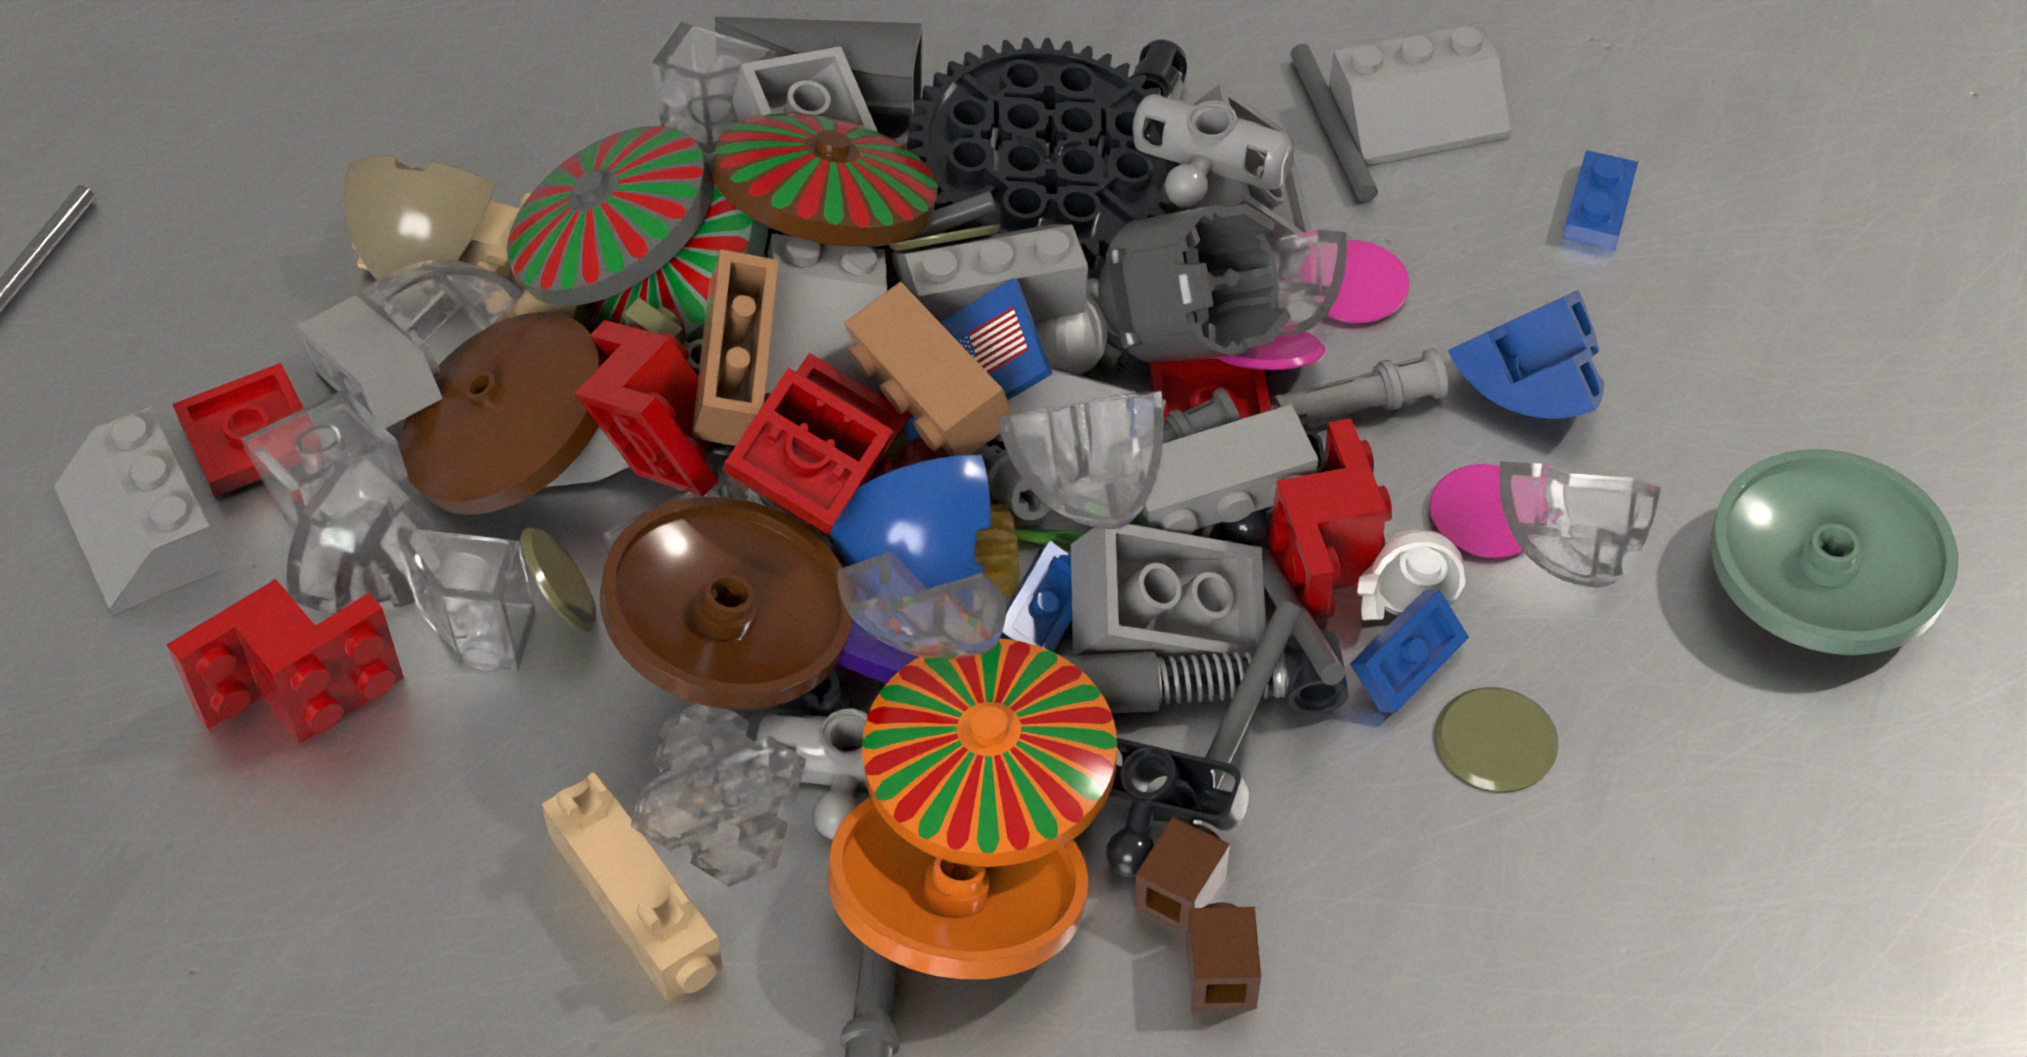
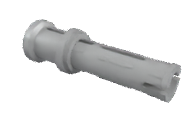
M1431 348L1423 351L1422 357L1395 364L1390 360L1380 361L1373 367L1370 373L1293 393L1273 396L1272 403L1274 406H1279L1273 409L1292 404L1301 424L1304 425L1380 405L1384 409L1392 411L1401 408L1402 403L1428 395H1432L1435 399L1443 398L1448 393V380L1440 354L1436 349Z

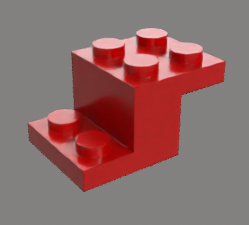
M604 320L589 337L604 353L607 360L586 380L574 395L637 476L704 497L719 480L705 463L708 455L704 449L710 441L693 439L691 437L698 375L687 361L690 357L688 350L677 338L668 333L660 335L642 330L635 325L626 326Z
M808 353L797 371L788 367L726 459L722 471L829 535L859 487L871 480L905 427L911 413L905 411L899 414L886 398L813 354Z
M1351 418L1328 422L1323 458L1324 472L1276 481L1268 550L1272 553L1320 630H1326L1328 617H1333L1335 614L1332 590L1358 585L1360 576H1362L1366 569L1372 566L1386 544L1383 533L1385 522L1392 519V504L1389 492L1384 485H1377L1373 475L1374 458L1371 446L1367 440L1360 441Z
M277 579L166 644L193 709L208 730L227 718L239 715L249 704L262 697L300 744L317 733L329 730L342 717L370 699L383 696L394 684L404 679L383 608L370 593H367L315 625Z

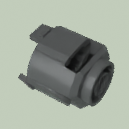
M1247 204L1227 207L1212 205L1135 220L1124 226L1116 234L1107 250L1106 262L1101 270L1098 287L1101 310L1108 325L1120 336L1122 345L1138 359L1150 363L1189 361L1236 355L1246 352L1248 348L1271 344L1292 317L1287 308L1276 309L1278 302V273L1273 252L1264 233L1273 231L1275 220Z

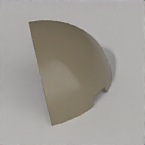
M394 155L372 156L356 160L348 166L344 185L345 217L353 244L360 258L375 279L389 293L413 308L439 286L457 263L483 218L496 184L471 172L436 161H430L424 170L422 168L412 169L399 162Z

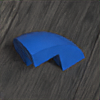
M1579 290L1448 350L1457 368L1474 388L1494 403L1510 411L1537 418H1568L1594 411L1602 402L1604 380L1599 376L1592 361L1593 355L1599 352V346L1590 316Z
M961 455L923 461L891 471L860 486L830 532L833 543L850 568L875 592L907 611L934 620L959 622L972 603L984 570L981 565L977 564L974 554V548L977 544L976 533L978 530L990 527L991 517L989 484L983 456Z

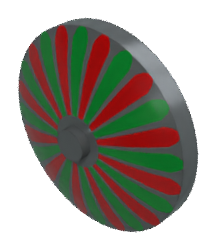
M644 126L628 129L605 137L585 147L555 168L534 189L519 210L510 229L507 242V259L512 272L532 296L553 305L571 306L592 303L631 288L652 275L674 257L689 241L703 221L714 192V179L710 161L689 134L667 126Z

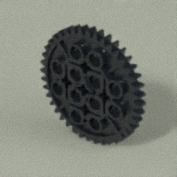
M1023 38L1021 49L1017 50L1008 40H1003L1001 53H997L986 44L983 45L981 59L968 51L964 53L963 65L950 61L948 63L947 75L936 72L934 74L933 86L925 85L923 87L922 99L915 101L913 116H910L906 148L917 155L928 166L936 179L938 194L934 210L991 191L997 212L946 230L947 233L1000 224V228L996 234L1053 224L1073 225L1088 269L1092 271L1096 268L1098 256H1101L1106 261V253L1112 240L1124 226L1135 220L1176 212L1177 205L1169 200L1164 184L1167 174L1181 164L1139 151L1134 145L1133 121L1137 107L1146 96L1161 94L1159 87L1144 90L1147 76L1142 74L1130 79L1128 77L1130 64L1124 63L1116 68L1111 67L1112 55L1109 53L1100 57L1099 60H1095L1092 58V47L1088 45L1080 54L1073 53L1071 41L1066 40L1060 50H1055L1050 38L1044 39L1041 48H1034L1029 38ZM1151 120L1144 130L1145 139L1153 145H1162L1165 123ZM993 128L995 151H997L998 155L996 171L994 170V147H991ZM1099 139H1100L1101 154L1099 153V149H1098ZM1102 158L1104 159V164H1105L1104 174H1103V162H1102Z

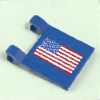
M1012 278L940 322L1003 388L1007 401L1052 375L1020 282L1015 278ZM915 417L909 419L905 425L908 441L912 444L919 442L921 450L926 454L937 452L938 450L933 451L917 432L913 423L917 419Z

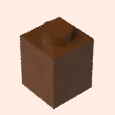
M1173 816L1136 873L1134 907L1187 933L1189 908H1203L1210 904L1226 878L1230 844L1221 840L1214 831L1203 825H1190Z
M1217 902L1208 904L1203 908H1189L1186 947L1191 1010L1257 1008L1261 968L1255 906L1236 907L1231 903Z

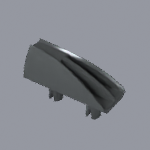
M715 17L718 96L722 99L732 101L742 63L838 46L842 47L870 114L910 117L913 116L915 101L922 99V23Z

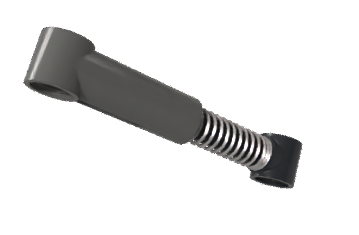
M1320 630L1344 667L1340 639L1332 632ZM1294 635L1290 636L1263 692L1265 699L1268 697V692L1270 696L1274 695L1276 698L1281 696L1285 701H1289V706L1295 711L1304 714L1330 712L1346 703L1349 697L1346 674L1338 684L1327 685L1323 683ZM1155 651L1062 656L1082 670L1093 681L1105 698L1112 714L1159 711L1162 698H1165L1167 704L1170 703V698H1176V702L1179 704L1181 697H1187L1189 703H1191L1192 697L1198 696L1200 703L1203 701V696H1208L1211 702L1214 700V695H1219L1221 701L1225 699V695H1230V698L1233 699L1252 660V656L1248 652H1245L1242 658L1235 652L1231 659L1228 654L1224 653L1220 660L1216 654H1212L1210 660H1208L1206 655L1202 654L1199 661H1197L1194 655H1191L1188 661L1181 655L1177 662L1172 656H1169L1166 663L1162 657H1156Z

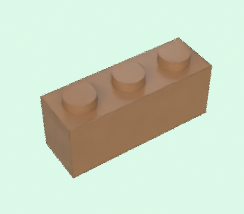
M720 249L708 289L691 434L693 439L736 446L764 404L779 260Z
M899 282L844 322L853 343L847 349V352L856 367L866 378L875 374L883 382L880 388L888 402L899 414L908 410L917 419L913 422L924 442L933 451L942 447L950 456L971 455L1015 423L1003 388L902 282Z

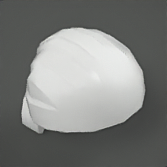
M1087 279L1085 313L1034 322L1050 368L1082 375L1093 369L1103 356L1108 334L1104 314L1100 306L1094 301L1098 299L1099 281L1097 279Z
M1416 529L1395 532L1384 545L1372 566L1366 569L1359 578L1357 593L1358 596H1362V620H1383L1385 610L1391 614L1400 615L1424 590L1440 589L1449 605L1457 601L1466 584L1460 551L1449 539L1437 532Z

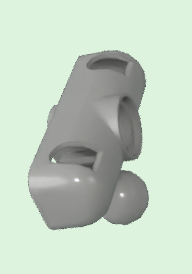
M1151 94L1139 103L1134 116L1133 137L1135 147L1144 153L1181 164L1167 174L1164 184L1169 200L1179 207L1191 208L1205 198L1208 190L1206 177L1208 174H1217L1271 190L1279 188L1284 183L1294 163V144L1292 138L1286 132L1266 128L1259 123L1238 118L1235 110L1222 101L1211 100L1194 105L1181 100L1168 99L1160 94ZM1151 120L1165 123L1162 145H1153L1144 137V130ZM1247 148L1267 153L1264 174L1262 176H1255L1245 168Z
M841 709L828 717L814 715L793 717L781 715L780 712L767 714L761 720L757 734L756 753L759 771L762 775L771 779L831 785V791L819 797L812 814L816 829L824 837L833 840L834 834L841 822L859 805V801L855 798L856 788L868 789L862 759V738L867 714L856 709ZM772 744L796 747L794 769L783 770L772 764ZM848 746L859 747V749L851 752L840 750Z

